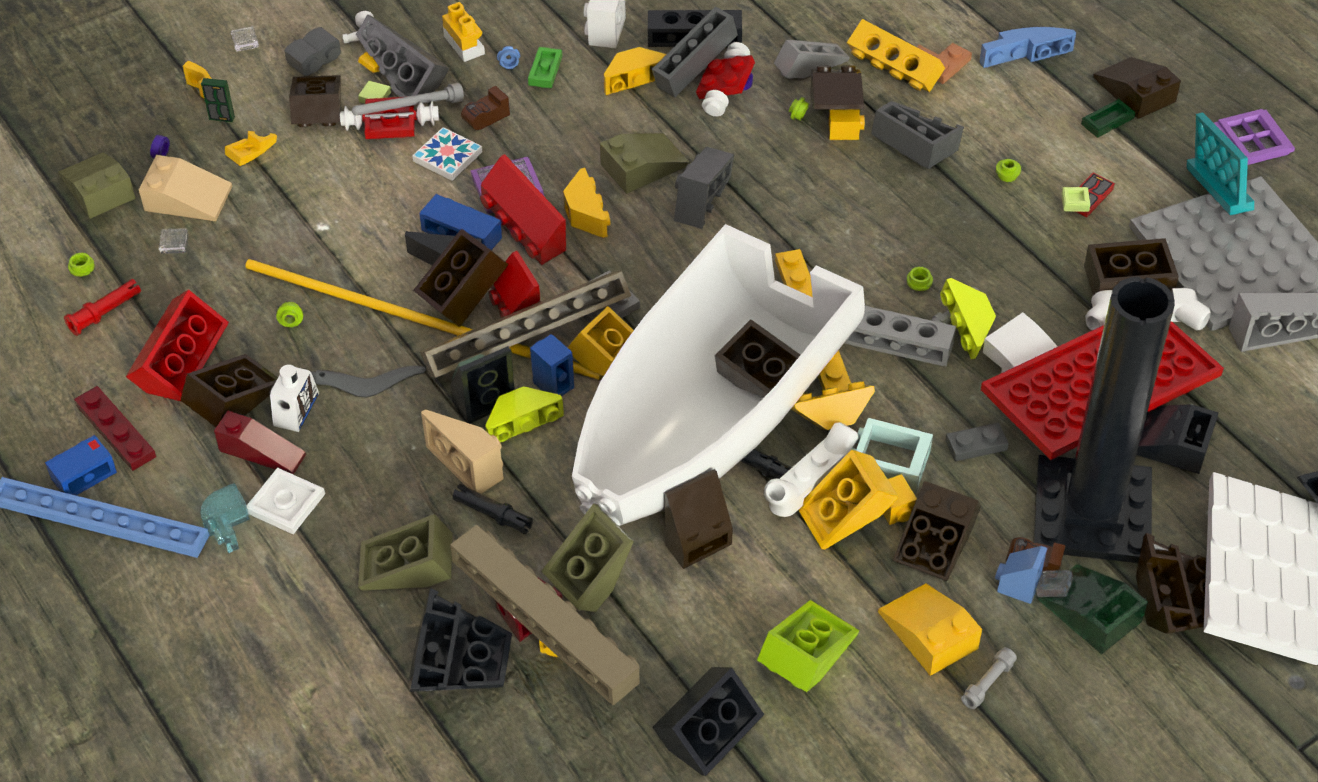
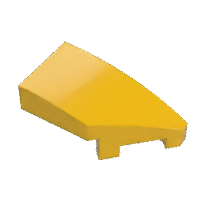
M187 61L183 65L186 83L199 88L200 96L204 98L201 82L203 78H212L206 69L191 61Z
M248 131V139H242L225 146V155L239 166H242L254 160L277 142V135L270 133V135L263 137L256 135L255 131Z

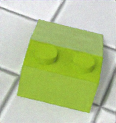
M809 600L768 632L757 661L765 665L770 671L790 681L793 686L808 692L822 680L856 638L859 630L812 600Z

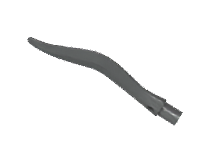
M407 366L373 378H360L329 370L317 369V371L310 372L317 385L333 386L358 397H371L405 378L425 373L426 368L423 366Z

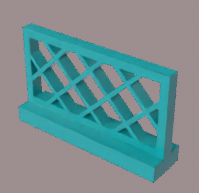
M1203 112L1196 114L1195 158L1187 160L1188 171L1229 215L1254 210L1255 201L1246 193L1248 157Z

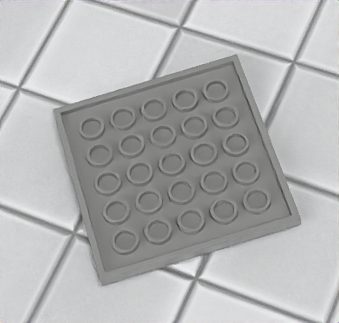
M1261 176L1247 181L1246 193L1255 201L1254 210L1229 215L1209 193L1130 219L1129 227L1139 240L1166 238L1179 275L1176 287L1194 290L1198 301L1210 308L1211 316L1206 325L1211 331L1230 325L1239 293H1318V242Z

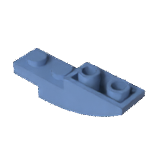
M1030 27L999 32L998 40L982 44L980 64L983 68L1023 57H1027L1030 62L1071 52L1074 48L1076 32L1071 29L1055 27Z

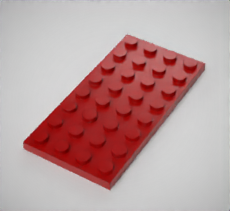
M1172 321L1170 322L1148 412L1222 376L1224 368ZM1104 325L996 375L981 384V391L1050 460L1078 447Z

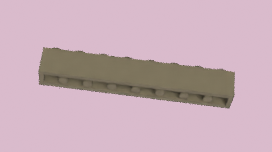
M613 271L420 351L429 376L436 378L455 370L458 363L479 354L486 356L504 347L513 346L631 296L622 271Z
M475 525L450 544L452 562L610 704L615 705L640 684V667L637 661L632 656H626L621 652L612 638L604 637L590 619H584L580 616L571 602L563 601L549 583L544 584L538 579L531 567L522 565L509 548L504 549L497 542L491 532H485L478 525Z

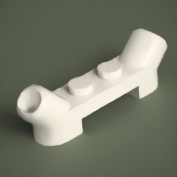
M1172 288L1175 306L1171 321L1183 322L1196 331L1203 329L1210 319V308L1198 301L1194 290L1189 288ZM1112 290L1100 291L1093 295L1091 299L1093 308L1085 316L1086 325L1090 330L1105 324Z
M840 422L834 423L827 437L780 479H771L767 482L764 488V496L769 501L770 510L782 517L791 516L803 506L804 498L853 448L859 438L858 433Z

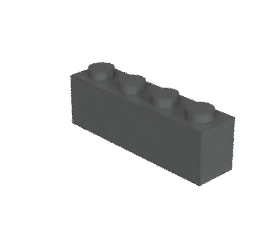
M715 6L652 68L657 87L675 98L738 35L733 16Z

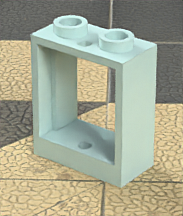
M868 418L865 427H860L858 430L857 449L852 448V450L866 453L871 439L915 451L910 468L876 460L887 479L902 474L913 493L916 494L931 452L933 434Z

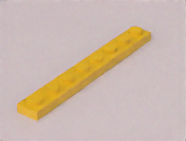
M801 250L775 253V262L784 285L813 297L810 273ZM839 350L818 375L822 390L838 387V391L848 389V384L851 383Z

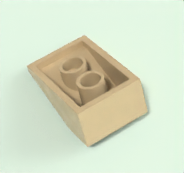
M156 155L139 188V193L144 211L216 221L233 186L231 182L181 158Z
M426 409L421 412L426 447L466 487L482 494L503 480L502 467L504 464L500 451L502 446L496 436H490L481 427Z

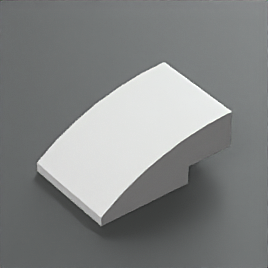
M1021 313L985 338L983 353L1002 368L1001 373L1058 346L1025 313Z

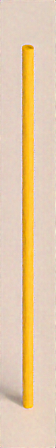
M248 259L245 265L246 269L457 336L473 330L255 260ZM518 343L509 347L511 353L531 359L530 347ZM573 361L574 373L599 381L602 379V375L588 370L580 363Z

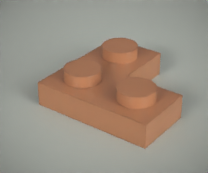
M954 43L950 44L939 55L921 45L917 46V48L940 59L944 65L945 70L937 80L942 84L946 83L964 67L972 57V52ZM918 64L913 65L912 68L916 69Z

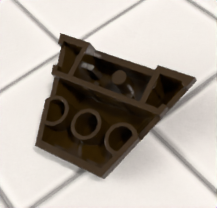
M1146 533L1143 536L1136 580L1147 626L1165 634L1204 627L1206 558L1198 554L1195 557L1180 552L1179 546L1171 543L1168 547L1154 541L1155 536Z

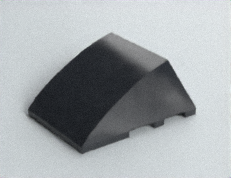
M430 587L418 629L408 680L409 692L503 687L512 633L482 616L475 617L461 609V604L456 601L452 604L438 596L439 592Z

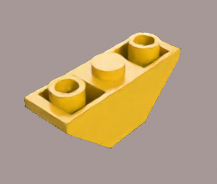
M641 47L617 53L603 74L605 95L654 82L655 78L652 68L667 54Z
M581 168L563 191L564 210L572 227L602 238L608 237L607 226L611 225L609 213L602 209V197L600 193L596 194L594 178L588 176L585 168Z
M864 381L848 384V389L838 391V387L821 390L822 395L812 397V393L802 394L791 410L824 430H830L834 423L838 422L846 426L852 425L856 422L875 392L874 386L865 385Z

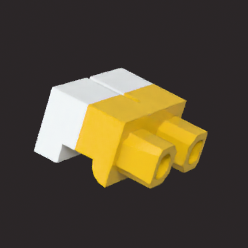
M460 2L449 5L448 14L442 16L445 39L464 62L484 55V46L478 40L482 36V31L475 23L473 17L469 16Z

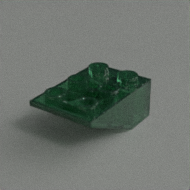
M1078 564L1036 595V598L1101 654L1143 621L1148 603L1126 583Z

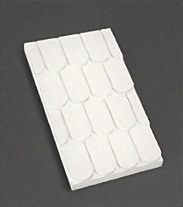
M1212 473L1209 480L1204 609L1205 633L1318 665V503L1306 501V499L1289 494L1279 493V491L1259 485H1252V483L1229 476L1225 477V475L1219 473Z

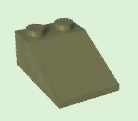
M664 133L619 134L600 143L602 167L626 194L681 170L690 164L687 158Z
M104 152L58 171L60 178L89 219L136 199L129 175L119 162Z
M593 503L541 572L578 610L596 613L613 591L634 541L597 504Z
M433 514L362 541L358 588L360 590L426 588L451 579L452 555L450 544L452 543L453 533Z

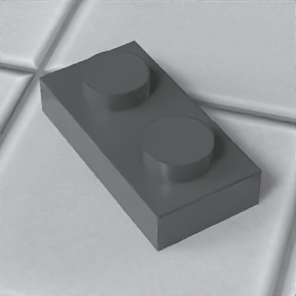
M999 423L948 433L945 440L955 462L1006 451L1009 444Z

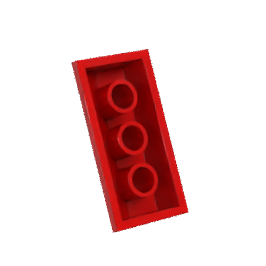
M505 154L500 156L481 183V203L486 209H490L497 219L501 220L502 226L505 225L510 230V234L516 242L520 241L529 257L535 258L543 265L566 251V219Z
M188 289L172 299L127 373L126 378L148 394L180 401L187 374L204 367L229 322Z

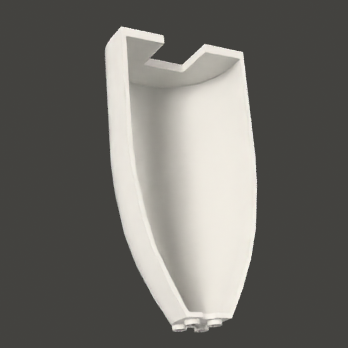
M725 224L644 316L602 378L586 414L572 472L575 492L582 503L580 510L586 514L593 503H595L618 526L664 510L666 492L713 469L717 471L718 477L721 478L756 448L781 422L861 323L865 311L863 286L816 265L810 272L813 296L810 297L775 280L770 244ZM750 319L800 354L795 363L764 398L735 386L720 375L716 369L715 354Z

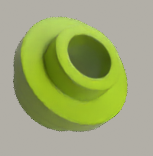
M801 97L799 100L795 99L788 111L792 113L791 119L794 120L796 118L801 121L809 107V103L805 101V98Z
M1004 159L997 163L996 173L1002 181L1012 182L1020 175L1021 166L1015 160Z
M86 253L74 254L68 264L69 272L78 277L90 274L95 268L94 260Z
M915 267L908 273L906 281L911 289L925 291L932 286L933 277L927 268Z
M286 302L278 308L276 318L285 327H295L302 322L303 311L298 304Z

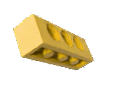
M864 19L860 21L847 41V44L852 49L851 54L860 60L866 58L870 60V64L875 68L889 70L891 76L900 81L904 78L909 81L908 84L918 91L924 89L930 92L945 70L940 59ZM879 44L877 49L871 50L874 45ZM899 54L895 60L890 61L892 56ZM918 64L915 70L909 71L913 65Z

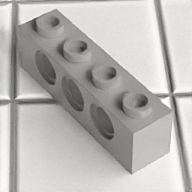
M865 305L861 323L844 344L947 367L954 344L956 326Z

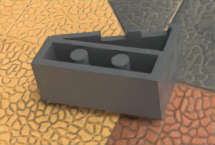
M891 101L876 110L871 134L919 165L929 169L959 150L964 126L957 124L955 128L941 123V118L934 117L932 120L920 116L919 110Z
M705 147L700 154L696 155L694 161L687 165L685 171L677 176L675 188L678 189L674 221L700 229L703 228L705 225V213H711L714 205L711 204L713 198L721 196L731 177L734 154Z

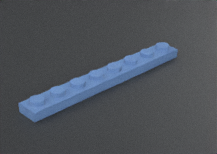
M4 477L0 479V508L198 558L210 536L206 528Z

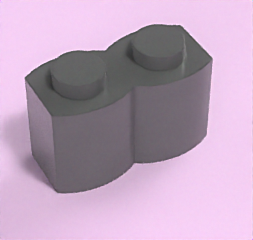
M318 27L308 32L303 39L290 43L284 52L287 63L302 75L308 76L317 72L323 64H328L337 59L341 54V48L337 38L322 27Z

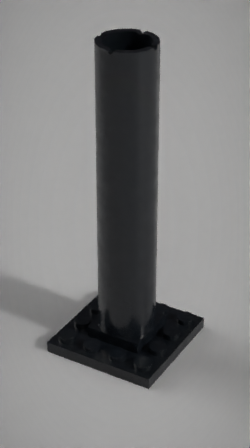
M1130 277L1120 281L1112 290L1075 458L1056 457L1050 460L1046 455L1038 456L1033 543L1053 547L1054 542L1065 545L1063 555L1138 563L1143 536L1146 533L1152 535V467L1134 465L1175 306L1173 293L1166 285L1155 279Z

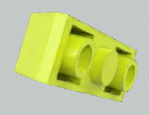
M953 278L946 279L940 293L941 301L944 306L948 307L951 314V323L956 326L961 336L963 349L968 352L971 359H975L996 315L985 293Z
M525 386L498 397L485 425L486 432L490 436H496L500 442H504L511 437L529 432L538 426L554 422L564 416L563 398L558 394Z

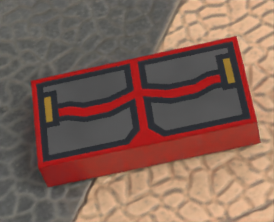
M1092 173L1080 186L1088 187L1090 210L1089 212L1077 213L1087 218L1113 191L1115 183Z

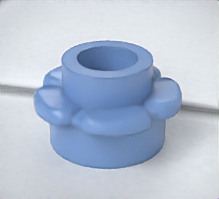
M512 46L504 47L497 54V60L500 61L499 64L505 69H513L519 63L520 52L517 49H513Z

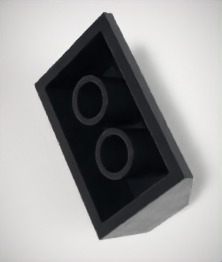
M711 667L652 728L671 753L702 776H706L765 714L732 667Z

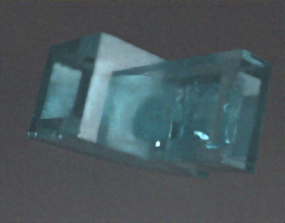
M233 483L210 494L203 502L200 512L204 528L208 529L210 536L214 535L218 545L222 543L225 545L228 553L239 549L235 531L232 527L250 520L246 503L236 484Z

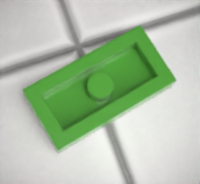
M538 48L528 76L529 86L552 88L562 60V50Z

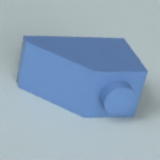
M1039 546L1010 553L1006 564L1000 563L995 576V579L999 580L997 592L1031 604L1041 580L1047 548Z

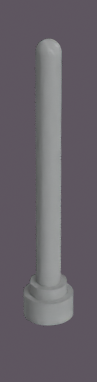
M460 83L448 84L441 91L357 105L352 108V113L358 116L418 105L420 102L423 104L441 100L450 101L451 103L462 102L464 99L463 88Z

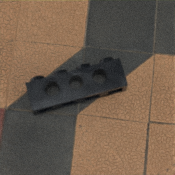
M648 10V47H675L711 10ZM723 10L733 16L738 34L729 44L733 42L742 43V10Z

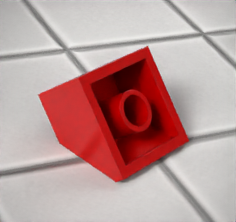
M518 251L512 252L505 262L509 265L492 285L491 290L488 291L493 306L497 305L499 307L501 318L541 302L539 284Z

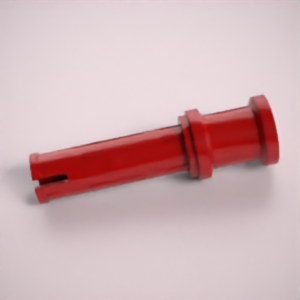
M130 279L96 302H86L83 304L82 309L72 315L67 314L64 316L67 327L74 335H80L82 333L81 330L92 323H99L102 318L101 316L135 295L140 294V286L134 287V284L137 282L134 279Z

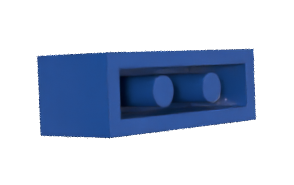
M435 194L419 213L421 229L429 234L456 236L462 228L474 238L482 239V244L491 251L502 239L501 220L438 194Z

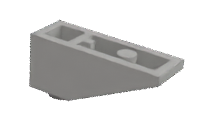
M786 40L774 64L780 70L781 75L788 79L806 78L811 76V69H817L819 65H829L832 68L847 62L850 57L837 44Z

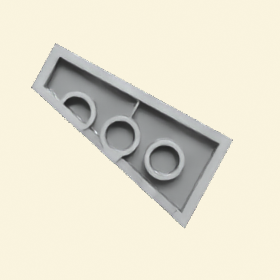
M1239 293L1229 330L1240 351L1244 352L1318 338V293Z

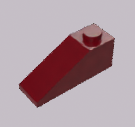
M227 411L214 430L220 452L275 470L279 468L294 475L306 456L304 450L259 422L234 412Z

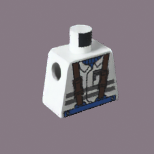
M285 365L280 369V375L270 393L273 426L296 432L300 431L319 395L318 388L309 370L297 368L293 365Z

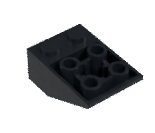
M1192 404L1163 405L1147 412L1137 455L1200 474L1219 412Z

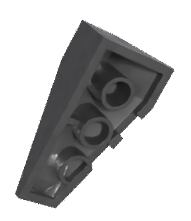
M367 14L356 33L368 54L374 58L380 67L379 70L382 75L386 76L390 82L393 92L399 97L434 92L438 89L449 70V67L433 55Z

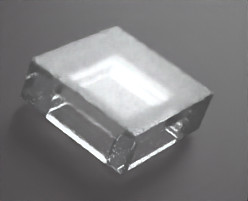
M254 26L231 31L236 52L259 47Z
M187 228L162 229L159 242L160 254L186 253L189 235Z
M1069 570L1043 571L1035 588L1037 596L1066 597L1073 581L1072 572Z

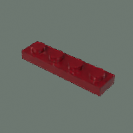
M98 386L74 399L77 408L132 471L156 458L155 450Z

